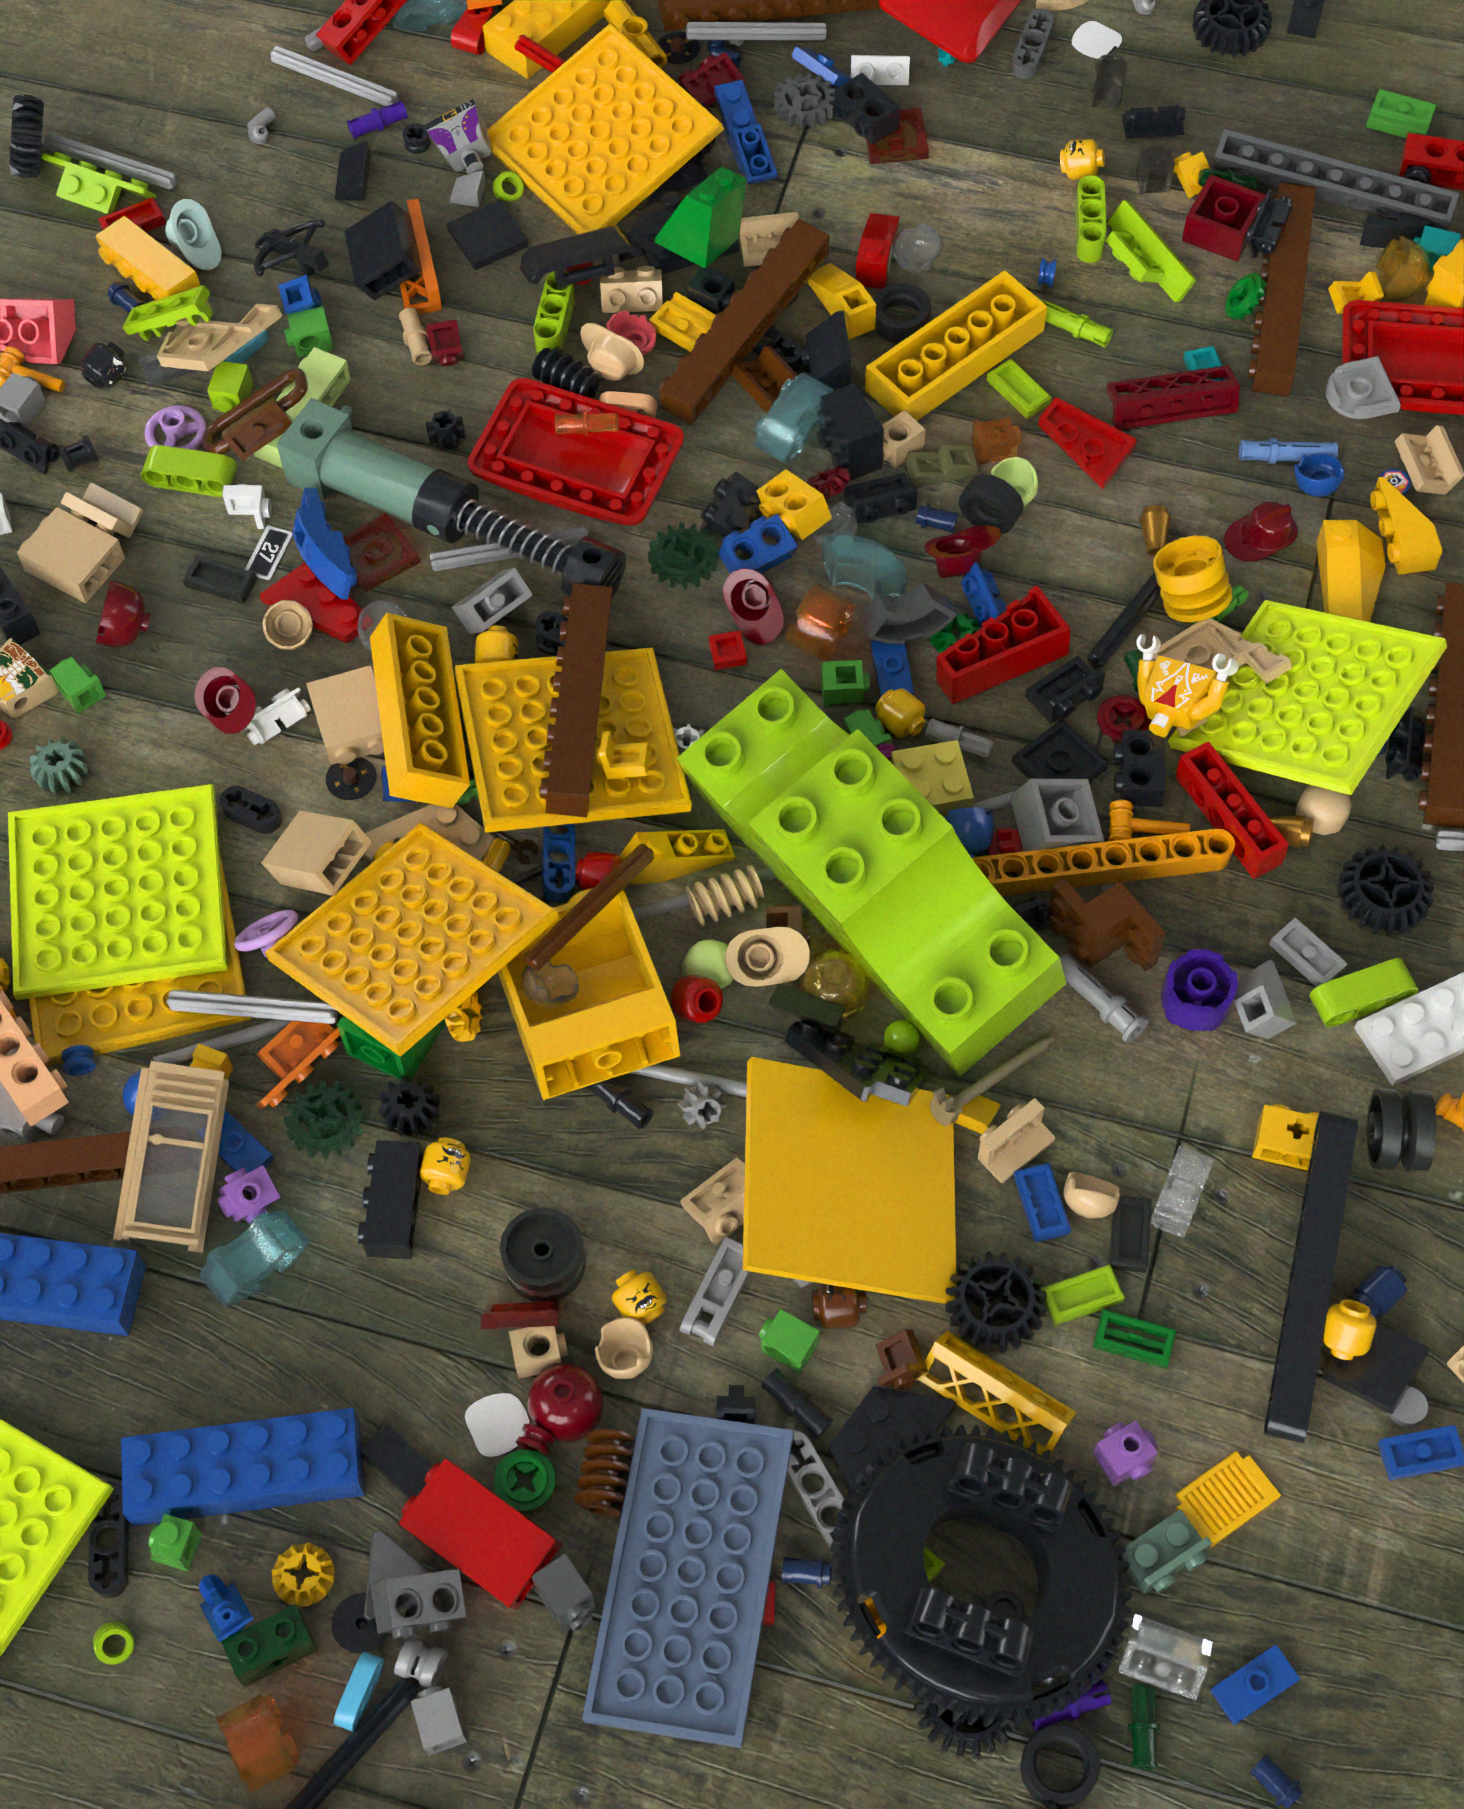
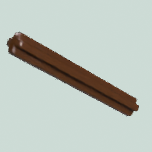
M645 844L638 845L525 953L526 964L536 971L540 970L654 860L652 849L648 848Z

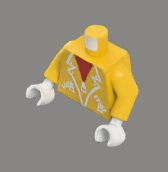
M1141 634L1137 638V647L1143 652V659H1139L1137 676L1139 699L1145 706L1147 716L1152 720L1149 725L1152 733L1160 737H1166L1172 726L1186 730L1193 729L1199 720L1205 719L1221 708L1229 685L1227 677L1235 674L1239 667L1235 659L1230 658L1227 667L1223 669L1226 655L1222 653L1217 654L1212 662L1214 670L1160 655L1154 660L1153 654L1157 653L1161 647L1159 638L1153 636V644L1148 649L1145 648L1146 636Z

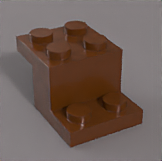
M1065 878L1053 885L1047 922L1055 934H1061L1069 943L1071 952L1078 960H1084L1092 968L1121 947H1124L1127 957L1133 963H1138L1145 972L1157 964L1166 932L1120 881L1088 903L1081 898Z

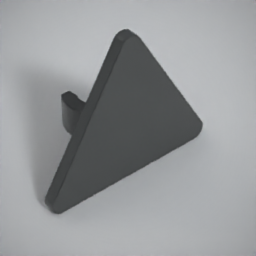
M376 1531L371 1536L364 1616L368 1620L375 1618L371 1585L388 1578L431 1573L381 1531ZM396 1600V1608L404 1605L401 1600Z

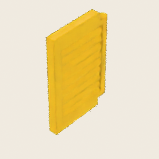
M1234 1451L1175 1494L1181 1503L1176 1507V1510H1182L1202 1539L1205 1537L1209 1538L1212 1542L1210 1548H1212L1278 1500L1281 1494L1250 1455L1243 1459L1237 1451Z

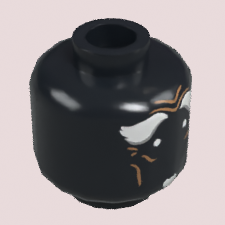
M99 342L94 343L80 362V367L83 370L81 376L100 390L103 387H114L127 369V363L122 358L125 354L124 351L112 342H109L107 345Z

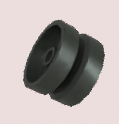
M1374 1089L1367 1117V1150L1372 1168L1395 1169L1401 1160L1406 1170L1428 1171L1432 1165L1436 1144V1109L1431 1092L1408 1090L1403 1099H1401L1396 1089Z
M535 1208L522 1212L510 1221L502 1234L500 1253L508 1283L515 1292L531 1302L550 1303L563 1299L573 1292L584 1276L586 1259L579 1229L571 1218L556 1209Z

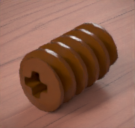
M593 1430L586 1435V1441L590 1446L585 1447L583 1450V1456L587 1461L582 1462L580 1465V1471L584 1476L579 1477L577 1480V1487L581 1491L574 1495V1502L590 1513L605 1517H619L621 1512L611 1507L612 1503L623 1502L624 1496L614 1490L616 1487L627 1486V1481L618 1477L617 1474L618 1472L630 1471V1466L621 1462L620 1459L621 1457H631L633 1455V1451L624 1447L623 1444L625 1442H634L635 1438L620 1430Z

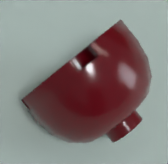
M113 580L109 581L96 644L109 647L128 646L136 641L140 631L147 632L151 613L145 612V601L140 592L127 584Z
M571 1363L555 1364L543 1370L532 1382L527 1397L529 1417L533 1425L551 1433L555 1440L567 1441V1443L577 1442L598 1426L602 1417L603 1394L595 1377L586 1369Z

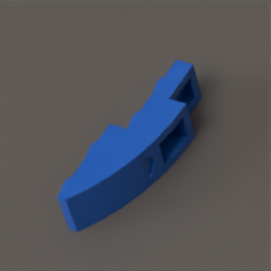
M743 80L714 86V95L722 116L726 139L743 177L747 179L748 185L777 178V172L761 124H757Z
M304 487L300 508H297L292 530L296 546L315 576L340 599H348L350 588L355 586L357 578L356 568L350 564V547L345 545L342 532L332 531L331 524L326 523L325 502L320 501L317 488Z

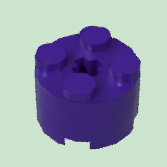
M1192 949L1186 955L1171 962L1161 991V1002L1165 1011V1017L1171 1024L1191 1031H1213L1220 1027L1221 1023L1228 1017L1238 989L1237 973L1235 970L1232 971L1230 966L1223 961L1224 957L1207 949Z

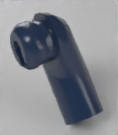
M710 40L707 42V49L710 55L714 54L717 57L726 52L737 68L739 67L741 53L727 50L724 44L725 40Z

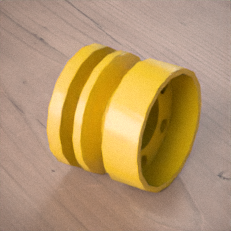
M1197 535L1183 537L1168 543L1155 555L1153 568L1157 583L1161 587V598L1163 599L1165 612L1170 618L1179 622L1189 623L1204 621L1220 614L1229 606L1232 601V587L1229 583V575L1226 572L1222 547L1217 540L1208 536Z

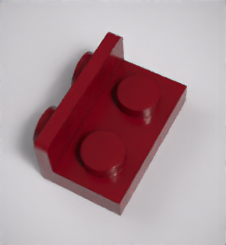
M726 52L717 57L714 54L710 55L700 63L699 69L694 72L692 69H689L677 79L679 85L693 98L695 97L699 103H704L706 108L717 102L714 95V86L743 80V83L746 81Z

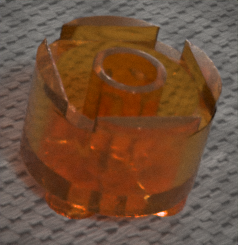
M818 583L817 587L814 585L799 605L795 613L798 615L795 621L797 625L789 624L785 640L818 660L829 661L837 646L834 643L838 636L845 638L853 625L851 618L857 606Z
M260 1694L215 1718L219 1730L223 1731L227 1739L225 1744L243 1783L246 1782L249 1794L294 1771V1764L300 1762L297 1756L299 1753L289 1731L281 1734L278 1728L282 1726L281 1714L271 1694L264 1698Z

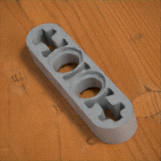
M794 1431L793 1444L795 1446L803 1445L800 1449L802 1460L807 1464L812 1459L814 1463L804 1465L797 1473H794L793 1469H798L799 1463L795 1456L791 1454L787 1476L830 1549L833 1542L831 1536L834 1527L826 1525L821 1519V1514L828 1507L842 1509L841 1504L844 1498L809 1438L800 1431ZM813 1473L821 1476L824 1481L823 1488L816 1493L806 1491L802 1486V1480L806 1475Z

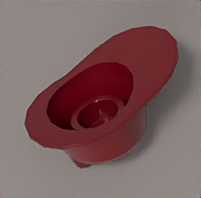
M1270 501L1263 502L1256 506L1250 514L1235 521L1228 527L1224 535V544L1227 551L1242 561H1258L1294 543L1298 536V527L1292 519L1290 505H1281Z
M974 526L947 536L934 538L928 541L924 548L926 553L934 556L938 575L941 578L969 573L972 565L975 562L979 563L982 551L995 545L1002 535L1000 529L995 526Z
M742 568L733 571L724 583L723 598L738 629L752 643L766 644L774 641L780 635L784 626V613L777 598L774 584L754 569Z
M225 667L212 668L199 678L195 687L194 697L199 711L215 727L226 734H236L243 731L251 723L256 711V697L251 687L235 672Z

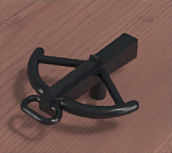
M310 220L295 224L282 232L278 229L265 232L255 242V247L261 249L254 260L256 274L263 276L264 270L292 258L297 259L304 275L310 276L316 270L321 272L329 263L322 250L307 244L316 228L324 227L325 222L323 220ZM309 229L302 242L289 238ZM272 250L284 254L262 264Z

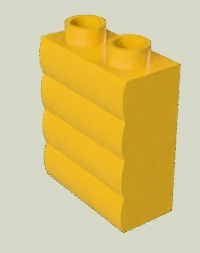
M592 889L583 890L575 894L567 904L554 907L559 919L498 971L543 1100L680 1056L674 1015L624 889L540 970L536 971L526 964L525 953Z

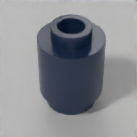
M1379 1265L1354 1289L1355 1295L1351 1300L1368 1306L1371 1311L1370 1313L1375 1318L1377 1316L1383 1317L1407 1293L1405 1286L1406 1278L1394 1266L1387 1268L1386 1266Z

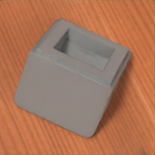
M477 171L456 178L450 203L479 207L486 186L484 171Z

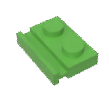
M1379 89L1366 127L1403 138L1407 137V133L1426 135L1437 104Z

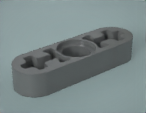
M1035 9L1028 16L1013 55L1012 72L1018 78L1029 79L1038 72L1054 26V15L1047 9ZM1039 23H1042L1041 30L1036 29ZM1037 41L1040 45L1032 47L1027 45L1026 42ZM1026 57L1030 58V62L1024 65Z

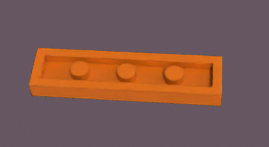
M419 199L407 200L408 212L412 221L422 271L419 272L421 277L415 283L406 280L400 284L404 308H415L418 314L441 311L440 293ZM416 293L428 299V302L410 305L409 301Z

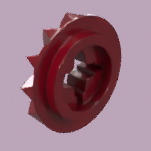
M828 468L826 471L818 472L817 475L810 477L806 483L822 493L825 499H828L846 488L847 484L851 481V475L847 468Z
M1117 695L1108 698L1100 705L1097 712L1096 725L1100 727L1102 736H1109L1112 738L1113 743L1121 740L1123 730L1148 731L1151 723L1145 706L1139 699L1128 695ZM1118 716L1122 719L1131 717L1128 726L1125 723L1116 725Z

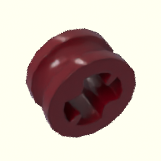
M524 1424L522 1427L524 1435L517 1438L516 1444L524 1450H533L547 1457L549 1454L547 1446L554 1443L555 1437L536 1425Z

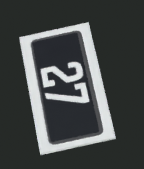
M267 525L245 570L255 572L257 577L270 581L292 537V532Z

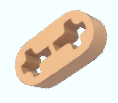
M607 391L599 396V401L656 418L658 403L650 395Z

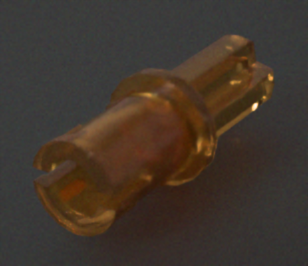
M584 410L583 413L555 414L556 435L584 433L585 436H588V432L616 431L619 428V419L616 413L587 414V410Z

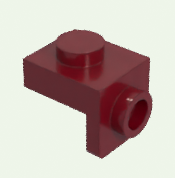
M457 320L426 325L433 364L440 363V366L446 367L458 364L459 359H464Z

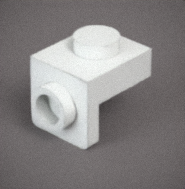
M246 484L224 485L222 496L228 515H254L257 528L265 529L266 518L271 517L272 506L270 498L265 497L263 486Z

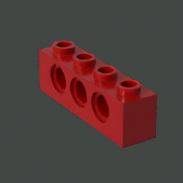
M345 0L315 35L331 54L351 66L407 0Z
M1407 133L1401 153L1398 176L1404 178L1405 172L1409 167L1422 166L1428 169L1432 175L1429 185L1464 191V141Z
M1208 741L1181 755L1175 778L1214 829H1224L1233 836L1235 840L1233 853L1251 877L1256 879L1282 865L1289 843L1211 743Z

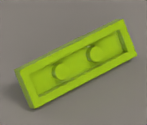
M205 285L133 307L122 328L128 336L139 332L140 337L148 341L153 332L157 337H161L165 325L167 327L173 326L183 318H187V321L192 326L197 325L200 316H202L205 322H209L213 312L205 303L210 292Z

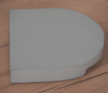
M1378 356L1338 366L1329 377L1326 385V398L1331 407L1349 418L1367 419L1399 412L1401 406Z

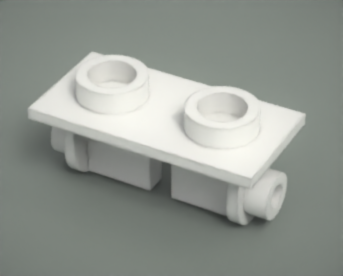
M851 55V78L853 79L863 73L876 85H909L910 56Z
M299 687L292 692L288 688L279 692L271 699L273 704L263 710L260 706L256 707L251 723L242 731L250 729L251 732L247 736L254 746L258 743L263 745L266 741L281 733V729L275 722L276 720L280 719L285 727L289 728L307 717L306 713L311 709L304 699L298 701Z

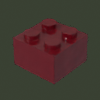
M1210 174L1186 216L1182 241L1238 262L1247 247V231L1250 226L1254 225L1257 218L1258 205L1261 201H1264L1266 195Z

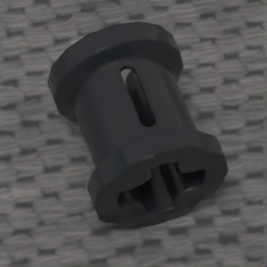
M88 435L82 436L81 441L64 447L62 444L57 446L69 473L74 471V467L89 461L94 463L99 461Z

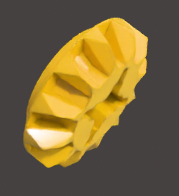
M474 992L445 1017V1022L451 1036L458 1042L472 1041L476 1033L480 1032L479 1021L483 1017L480 1015L482 1004L478 1003L477 992Z
M309 1542L300 1545L291 1544L288 1550L278 1555L275 1566L271 1570L272 1586L277 1595L289 1605L296 1604L297 1607H307L321 1601L329 1593L335 1578V1568L331 1557L323 1548ZM304 1559H306L308 1570L314 1572L315 1575L305 1577L304 1583L301 1584L299 1590L298 1579L288 1572L300 1570L301 1565L304 1564Z

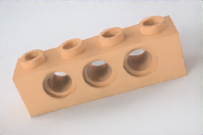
M1 990L0 1081L29 1125L33 1126L69 1103L62 1092L68 1086L57 1069L52 1072L48 1071L44 1065L50 1061L38 1042L31 1046L26 1037L32 1033L20 1016L16 1019L12 1018L8 1011L14 1007L3 990ZM19 1048L15 1054L6 1056L10 1050ZM37 1074L33 1081L24 1083L27 1077Z

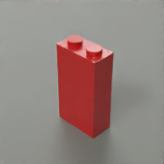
M446 1458L442 1463L437 1462L428 1471L424 1479L427 1484L419 1495H413L405 1503L401 1511L403 1517L398 1524L506 1606L517 1610L534 1587L531 1576L550 1564L563 1543L454 1462Z

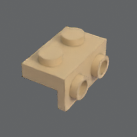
M798 212L741 218L739 244L743 266L762 265L770 248L775 249L785 229L788 227L792 228L799 219Z
M641 266L637 270L625 271L624 268L614 267L615 275L600 277L603 313H618L626 310L628 312L658 311L663 305L661 269L655 270V267Z
M1436 425L1427 436L1402 433L1394 441L1416 492L1446 495L1464 477L1462 466L1443 426Z
M94 483L89 484L82 499L66 492L61 501V504L72 509L71 515L87 523L89 519L97 522L95 527L111 536L117 532L130 538L143 513L142 508Z
M1036 1098L1026 1105L1020 1103L1015 1106L1007 1115V1121L999 1127L996 1125L991 1126L980 1137L981 1142L977 1159L1000 1183H1005L1013 1176L1014 1171L1022 1169L1055 1140V1136L1042 1123L1045 1108Z

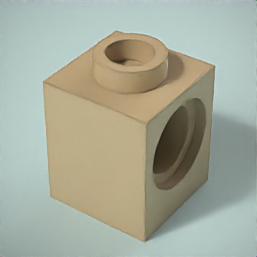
M902 411L882 425L884 428L882 460H887L894 468L905 462L908 452H920L924 449L926 429L907 411Z
M554 1322L509 1331L519 1379L539 1375L543 1370L555 1364H562L561 1357L568 1355L564 1333L556 1334ZM540 1343L550 1347L541 1356L530 1353L533 1346Z

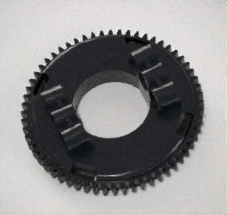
M963 1424L959 1425L954 1435L950 1427L946 1425L941 1431L940 1437L934 1427L930 1428L926 1439L920 1431L916 1432L912 1441L904 1437L899 1447L894 1443L891 1444L887 1454L881 1451L876 1458V1462L870 1461L865 1472H860L856 1483L852 1484L848 1491V1496L846 1495L841 1504L842 1509H840L836 1517L837 1524L832 1533L834 1540L831 1543L830 1551L834 1554L830 1559L829 1565L836 1569H834L830 1581L840 1583L834 1589L833 1596L844 1598L838 1605L837 1611L849 1612L843 1626H855L856 1630L851 1636V1641L862 1639L864 1642L860 1655L870 1652L874 1656L870 1668L880 1664L885 1669L881 1677L882 1680L890 1676L897 1680L894 1691H898L903 1686L909 1689L908 1701H911L918 1695L923 1698L922 1709H926L931 1702L938 1705L937 1716H941L946 1709L952 1710L953 1722L957 1721L962 1713L967 1714L969 1726L974 1724L979 1716L982 1718L984 1727L990 1726L995 1717L1001 1728L1006 1726L1010 1721V1717L1015 1726L1022 1724L1026 1718L1030 1723H1033L1041 1715L1047 1718L1055 1710L1060 1712L1069 1703H1075L1081 1695L1086 1694L1093 1687L1092 1685L1101 1679L1102 1673L1106 1672L1111 1666L1110 1660H1113L1119 1652L1116 1647L1125 1638L1121 1633L1129 1625L1124 1618L1131 1612V1608L1125 1605V1603L1130 1600L1132 1593L1124 1589L1132 1582V1578L1121 1574L1129 1568L1130 1564L1129 1562L1118 1560L1126 1552V1548L1114 1546L1121 1537V1534L1109 1532L1108 1529L1115 1522L1113 1518L1103 1519L1101 1517V1514L1107 1508L1106 1505L1095 1507L1092 1502L1098 1495L1097 1492L1085 1494L1083 1489L1087 1481L1082 1480L1075 1483L1072 1480L1076 1472L1074 1468L1066 1473L1063 1472L1061 1468L1064 1460L1061 1458L1054 1464L1050 1462L1051 1451L1049 1449L1042 1455L1037 1454L1036 1442H1033L1028 1449L1023 1447V1436H1019L1012 1443L1009 1442V1434L1006 1430L999 1439L995 1438L993 1427H990L985 1436H983L978 1425H974L970 1434H967ZM958 1518H971L1013 1535L1030 1555L1036 1570L1038 1597L1033 1613L1020 1622L1012 1619H1002V1616L993 1614L981 1606L968 1603L963 1604L964 1601L955 1599L944 1591L933 1589L928 1581L924 1566V1546L927 1535L942 1523ZM865 1594L872 1598L880 1617L887 1627L886 1633L879 1640L877 1636L881 1631L873 1620L866 1602L858 1603L860 1595ZM1059 1672L1069 1677L1064 1685L1059 1679L1047 1687L1032 1691L1031 1686L1033 1684L1047 1680Z

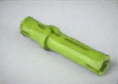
M1037 297L1047 306L1045 322L1072 333L1074 338H1084L1103 348L1108 346L1113 335V329L1090 320L1088 315L1075 314Z

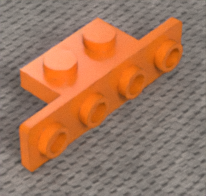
M291 1021L256 1054L280 1079L256 1103L260 1110L267 1104L274 1108L289 1094L284 1088L292 1080L295 1079L300 1083L314 1070L310 1065L319 1055L325 1059L340 1045L336 1040L340 1036L338 1027L334 1029L327 1023Z

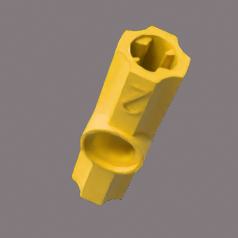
M610 1L607 8L604 9V17L608 23L612 24L662 69L667 64V56L648 32L646 20L636 16L626 1Z

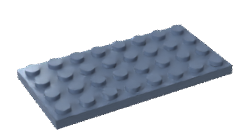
M642 1408L582 1716L584 1723L743 1748L794 1438L793 1430Z

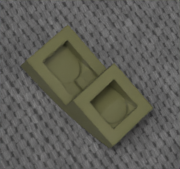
M942 444L938 452H908L905 458L911 485L944 483L966 478L978 472L971 445Z

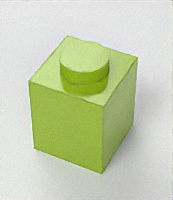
M226 361L216 365L207 389L214 410L226 413L249 397L253 382L248 365Z

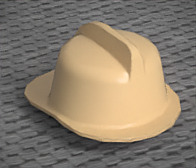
M586 323L581 327L580 335L582 343L588 351V363L595 372L598 371L602 375V378L618 381L627 374H637L643 369L645 363L643 354L632 341L596 323Z
M771 927L740 933L730 941L725 953V964L728 973L734 980L745 986L755 987L796 980L805 972L810 961V949L807 940L798 931L789 927Z

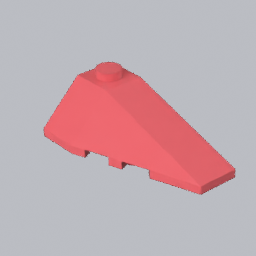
M0 298V351L4 352L6 347L11 346L19 349L25 357L24 361L29 363L61 364L76 331L74 299Z

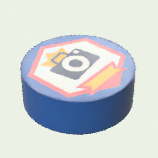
M1388 469L1380 474L1379 477H1384L1404 497L1407 496L1411 482L1406 473L1398 469Z

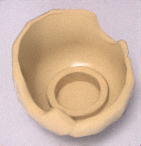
M281 600L271 605L264 615L262 622L266 639L281 650H294L302 647L310 639L313 629L309 611L300 603L292 600Z
M1309 785L1301 794L1296 806V815H1306V819L1314 820L1313 833L1328 835L1337 833L1342 829L1350 815L1352 804L1348 794Z
M1070 1172L1067 1176L1063 1191L1064 1199L1070 1209L1077 1215L1085 1218H1104L1116 1210L1120 1199L1119 1187L1117 1185L1077 1172Z
M620 1317L605 1324L601 1328L599 1345L595 1347L596 1359L602 1371L615 1379H633L649 1366L653 1355V1344L644 1323L633 1317Z

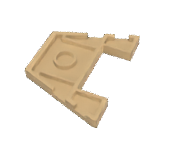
M207 299V301H206L205 304H207V305L212 309V307H211V305H210V303H209V301H208V299ZM256 303L239 323L205 322L202 316H200L197 325L192 326L187 321V318L180 319L176 323L177 326L174 332H168L157 354V358L163 367L210 371L279 320L283 315L278 305Z
M1211 618L1192 625L1162 644L1160 650L1153 654L1154 660L1160 655L1214 670L1212 665L1213 658L1217 654L1222 653L1226 655L1223 669L1227 667L1229 659L1233 658L1238 662L1239 667L1247 663L1266 684L1292 668L1288 657L1282 654L1277 656L1269 652L1267 646L1259 642L1253 644L1243 639L1241 633ZM1207 719L1199 720L1195 727L1190 730L1177 727L1179 735L1183 737L1207 722Z
M430 804L366 832V836L372 843L362 857L371 864L374 862V854L382 845L388 841L397 843L419 823L427 826L481 862L495 838L488 832L485 833V829L457 804L453 808Z

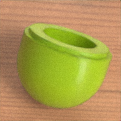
M502 172L493 182V193L502 201H515L523 194V181L515 172ZM502 183H512L516 188L515 194L509 195L505 193Z
M894 1021L888 1025L884 1032V1047L889 1049V1054L901 1058L903 1055L910 1056L918 1048L919 1032L909 1021Z
M116 1621L108 1622L96 1631L93 1637V1649L101 1662L109 1665L119 1664L132 1654L134 1637L125 1624ZM118 1634L125 1638L124 1648L118 1654L107 1653L102 1648L103 1642L110 1635Z

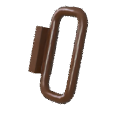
M299 368L287 370L213 421L206 428L202 436L204 452L223 455L233 449L243 461L286 432L293 422L286 411L295 406L308 390V380L305 372ZM295 382L294 389L279 401L272 397L289 384ZM223 431V439L215 443L216 436Z

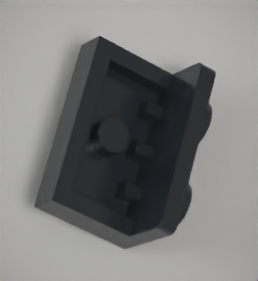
M737 471L727 479L721 478L712 491V494L715 495L713 502H710L701 514L700 518L704 521L699 531L702 534H706L713 529L726 537L734 531L739 530L740 533H743L750 529V524L754 522L759 511V505L761 504L756 492L760 487Z
M905 472L846 486L844 489V497L855 525L864 522H875L880 518L893 515H904L916 510L918 492L915 486H910Z
M1076 656L1027 688L1025 697L1051 724L1060 717L1066 718L1070 716L1077 706L1084 701H1092L1097 698L1103 690L1105 672L1101 668L1093 672L1079 656Z

